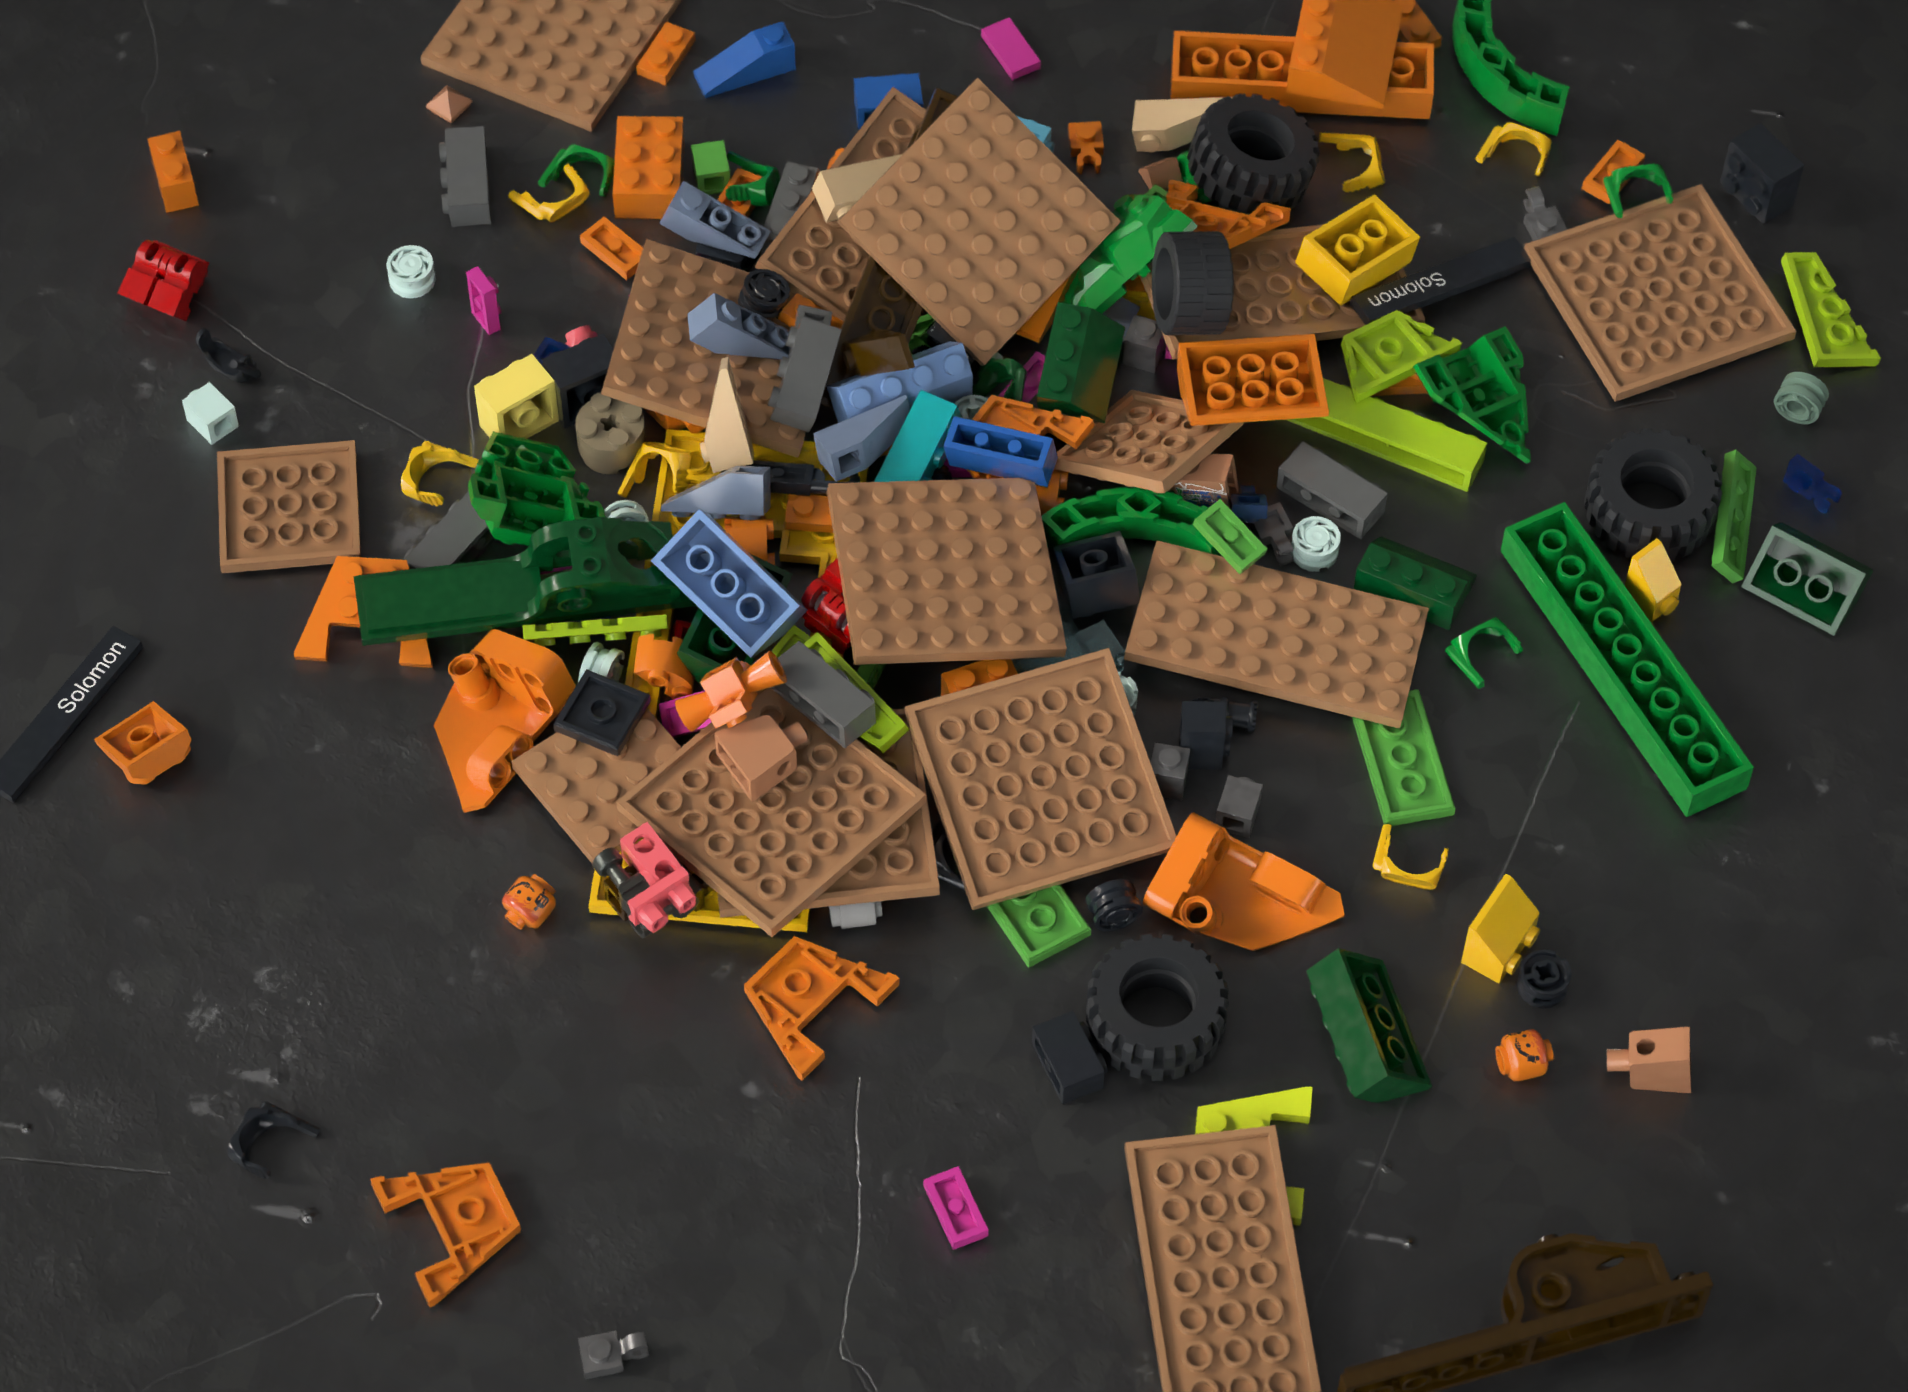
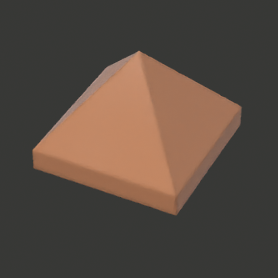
M446 85L426 105V109L452 123L472 104V100Z

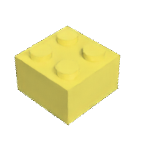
M533 354L512 362L507 368L493 376L485 377L474 386L479 424L489 438L494 431L528 439L559 421L555 381Z

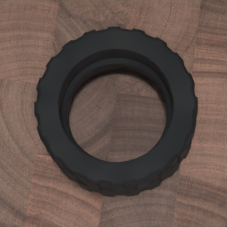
M1219 231L1164 232L1159 237L1155 247L1151 280L1153 309L1159 329L1165 335H1212L1223 333L1229 323L1234 296L1233 263L1227 239Z

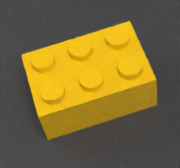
M1374 194L1306 235L1302 241L1295 263L1342 306L1349 302L1352 296L1365 292L1410 264L1420 236Z

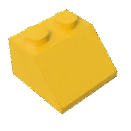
M1505 873L1469 926L1461 963L1500 984L1506 973L1513 975L1522 960L1520 952L1524 946L1531 948L1540 933V928L1536 927L1540 912L1510 875Z

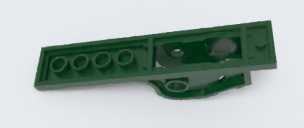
M607 517L563 521L547 525L534 532L530 538L529 547L524 552L512 557L354 576L362 646L697 605L657 566L652 565L648 569H638L627 561L628 559L636 558L637 561L653 559L673 537L671 523L659 521L637 522ZM572 566L571 571L552 575L541 582L540 572L553 571V568Z

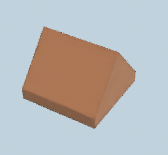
M1176 157L1166 158L1139 169V173L1149 189L1156 184L1166 191L1171 179L1183 182Z

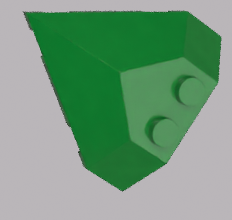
M1506 326L1483 335L1466 349L1441 358L1440 354L1413 366L1433 402L1457 414L1526 464L1531 461L1530 449H1527L1525 446V434L1529 430L1525 384L1521 383L1520 368L1524 366L1523 354Z

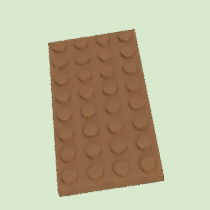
M892 87L829 169L903 154L907 149L916 126L922 122L926 109ZM812 190L760 257L755 268L775 271L788 282L791 293L794 295L798 293L810 299L814 304L824 310L831 311L833 316L843 321L869 254L837 223L839 220L826 222Z
M1324 224L1270 230L1231 248L1234 296L1232 312L1226 329L1221 334L1212 335L1163 334L1172 359H1178V343L1315 334L1316 341L1343 338L1344 335L1365 326L1364 322L1351 307L1350 301L1340 306L1295 263L1304 237ZM1152 261L1147 266L1151 272L1144 278L1140 275V278L1153 308ZM1404 268L1368 290L1406 277ZM1421 308L1406 313L1416 322L1424 323L1426 320Z
M1157 540L1125 650L1124 660L1400 729L1429 608L1254 564L1242 574H1239L1222 556Z
M1275 1125L1125 1142V1155L1162 1392H1321Z

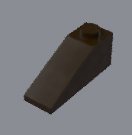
M880 329L844 342L846 351L842 352L843 359L848 371L853 370L854 375L867 376L915 367L906 336L903 333Z

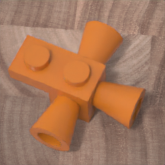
M768 651L752 665L739 661L736 657L704 675L700 683L705 692L675 700L676 710L683 724L691 732L695 731L709 718L715 728L724 724L731 728L747 718L746 713L753 709L752 703L758 695L757 691L786 683V674L780 661L772 651Z

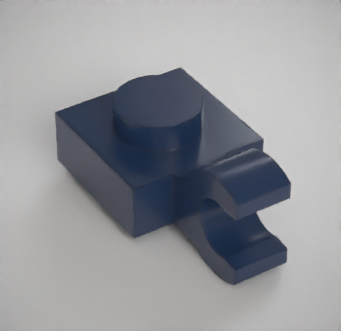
M1241 485V494H1231V511L1242 522L1253 523L1259 521V519H1267L1268 505L1266 494H1255V486Z

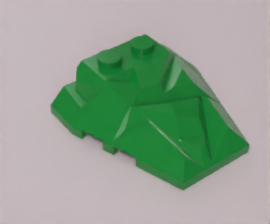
M1124 195L1114 204L1115 210L1112 212L1121 222L1081 263L1063 303L1089 307L1101 314L1104 313L1127 293V287L1124 285L1127 280H1134L1139 275L1144 278L1151 272L1147 266L1153 261L1157 241L1164 232H1193L1198 225L1178 209H1172L1159 196Z
M492 432L483 451L481 460L479 459L475 472L469 480L468 490L471 505L479 517L485 520L494 539L509 545L521 544L529 546L532 534L547 525L563 521L605 517L604 509L600 502H591L587 498L589 487L586 483L580 482V485H578L573 477L576 469L559 446Z

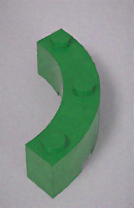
M1458 0L1453 20V43L1459 64L1469 81L1487 101L1509 117L1540 132L1557 136L1570 86L1556 83L1535 72H1532L1531 76L1515 64L1516 58L1494 36L1491 0Z
M1127 487L1096 491V495L1079 500L1072 498L1042 515L1047 547L1052 551L1053 546L1120 531L1123 539L1158 540L1222 556L1193 526L1194 520L1209 507L1205 505L1199 507L1183 500V496L1171 492L1155 493L1147 489Z

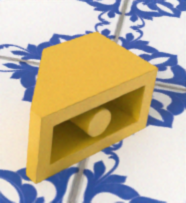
M1656 538L1632 556L1625 587L1651 622L1662 614L1664 616L1669 615L1679 604L1678 596L1682 584L1662 542Z

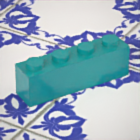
M920 390L874 482L933 480L931 477L936 467L941 468L947 458L943 446L953 417L962 418L958 405Z

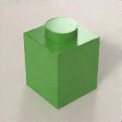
M724 141L703 142L691 145L692 167L697 189L708 195L722 193L730 180V169Z

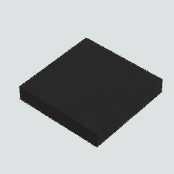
M586 669L554 722V731L619 757L651 702L650 694Z

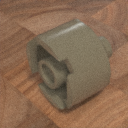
M600 392L594 394L591 400L577 414L575 425L578 450L587 467L598 473L608 475L618 474L619 470L627 467L630 468L640 446L646 442L642 408L601 395Z

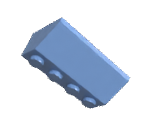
M949 341L913 354L912 358L915 367L911 369L867 376L855 375L827 385L826 387L838 423L904 395L908 397L911 410L920 390L954 404L962 397L972 395L973 374L963 343Z
M700 509L651 560L751 658L783 637L808 610L709 514Z

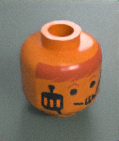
M532 874L531 877L520 876L502 898V904L508 911L504 917L520 930L525 925L530 928H539L556 907V899L553 896L556 890L536 874Z
M1534 1029L1507 1034L1502 1038L1501 1045L1496 1046V1060L1501 1074H1507L1515 1082L1545 1075L1548 1069V1062L1554 1059L1550 1040H1543L1540 1033Z

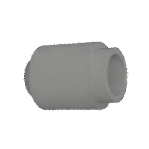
M881 901L829 906L832 927L841 926V929L876 925V917L882 916Z

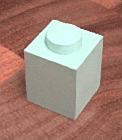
M210 382L200 389L193 390L182 400L187 421L211 445L239 427L235 407Z

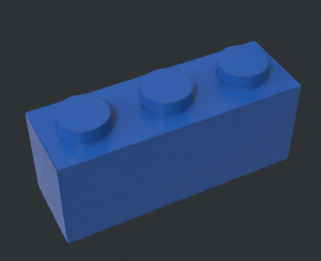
M955 416L943 446L950 466L1003 478H1022L1043 487H1048L1058 459L1053 438Z

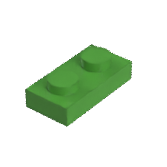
M1221 499L1199 515L1193 522V526L1239 574H1242L1258 561L1267 551L1262 542Z

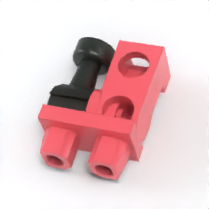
M648 822L620 839L621 855L616 848L610 847L600 852L592 862V867L600 876H609L619 890L621 908L629 915V919L635 926L642 923L652 933H655L668 922V915L664 912V907L672 903L681 914L696 905V896L689 886V873L679 864ZM642 837H643V839H642L641 841H639L638 843L634 844L635 841H637L639 838H642ZM623 859L630 867L633 865L638 873L630 876L621 867Z

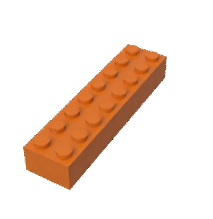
M1174 31L1170 99L1233 97L1236 94H1245L1246 97H1251L1253 94L1262 95L1263 99L1270 100L1273 98L1278 100L1280 105L1284 107L1290 106L1297 113L1430 119L1434 96V44L1396 42L1384 108L1380 109L1286 93L1295 37Z

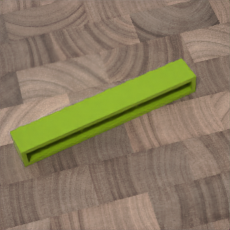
M1323 378L1329 417L1285 419L1465 492L1469 491L1484 462L1487 442L1480 440L1474 435L1464 434L1447 427L1441 422L1431 421L1407 409L1403 410L1384 402L1380 398L1368 397L1357 403L1354 400L1351 387L1337 384Z

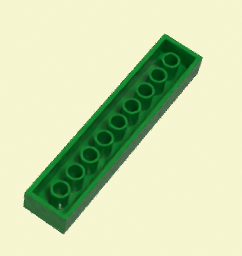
M1563 502L1506 527L1501 553L1686 818L1747 790L1754 769L1753 765L1568 505Z

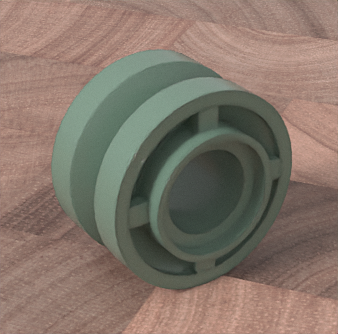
M1791 372L1784 378L1781 388L1774 398V406L1783 417L1798 424H1811L1818 419L1829 397V392L1826 385L1817 377L1805 372Z

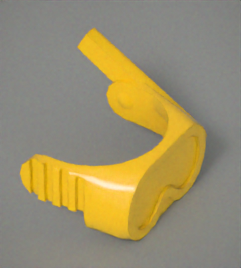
M1507 122L1503 127L1495 126L1476 156V161L1482 164L1486 157L1491 158L1499 142L1503 143L1515 139L1524 140L1537 147L1541 153V160L1535 173L1536 176L1540 177L1552 144L1550 138L1512 122Z
M1320 132V142L1336 143V148L1341 151L1362 147L1363 152L1372 157L1370 166L1364 173L1342 184L1345 192L1359 191L1367 186L1369 189L1385 183L1381 153L1375 137L1370 135Z
M567 164L564 166V171L575 188V192L569 198L556 203L543 202L539 204L528 192L525 191L519 194L515 190L509 192L508 198L537 219H546L551 223L581 205L588 198L590 191L579 175L577 176L574 168Z
M424 441L422 446L414 447L410 452L407 466L401 477L402 492L407 497L432 506L443 505L444 498L441 495L419 491V482L424 473L432 466L446 461H454L476 469L479 459L460 453L455 449Z
M661 442L642 443L617 495L626 498L634 482L639 484L644 480L648 459H654L659 454L669 462L672 469L674 494L685 491V488H687L686 482H688L687 470L691 469V451L672 447Z
M1384 824L1376 849L1373 868L1381 871L1382 878L1388 881L1421 889H1436L1446 864L1449 848H1444L1439 868L1424 874L1407 873L1396 867L1390 857H1388L1392 825Z

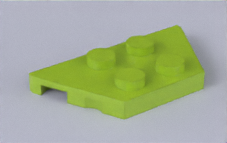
M1398 310L1344 335L1341 346L1354 400L1358 403L1416 374L1413 366L1438 354H1440L1441 358L1459 352L1462 343L1454 337L1451 341H1447L1433 334L1435 328L1425 323L1416 322L1410 316Z

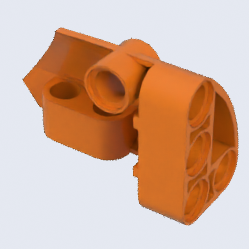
M491 629L470 653L461 654L450 662L448 672L454 684L433 725L449 765L464 813L486 808L516 774L512 768L511 761L534 747V741L562 711L576 687L564 662L555 652L497 629Z
M1192 812L1183 824L1143 899V905L1183 925L1195 934H1203L1251 951L1286 941L1345 917L1340 892L1326 886L1319 878L1266 851L1262 853L1235 839L1225 828L1195 812ZM1198 907L1207 909V917L1203 922L1197 924L1190 922V914L1194 909Z

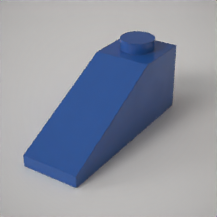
M783 21L750 32L694 70V77L704 97L708 98L796 70L795 44Z

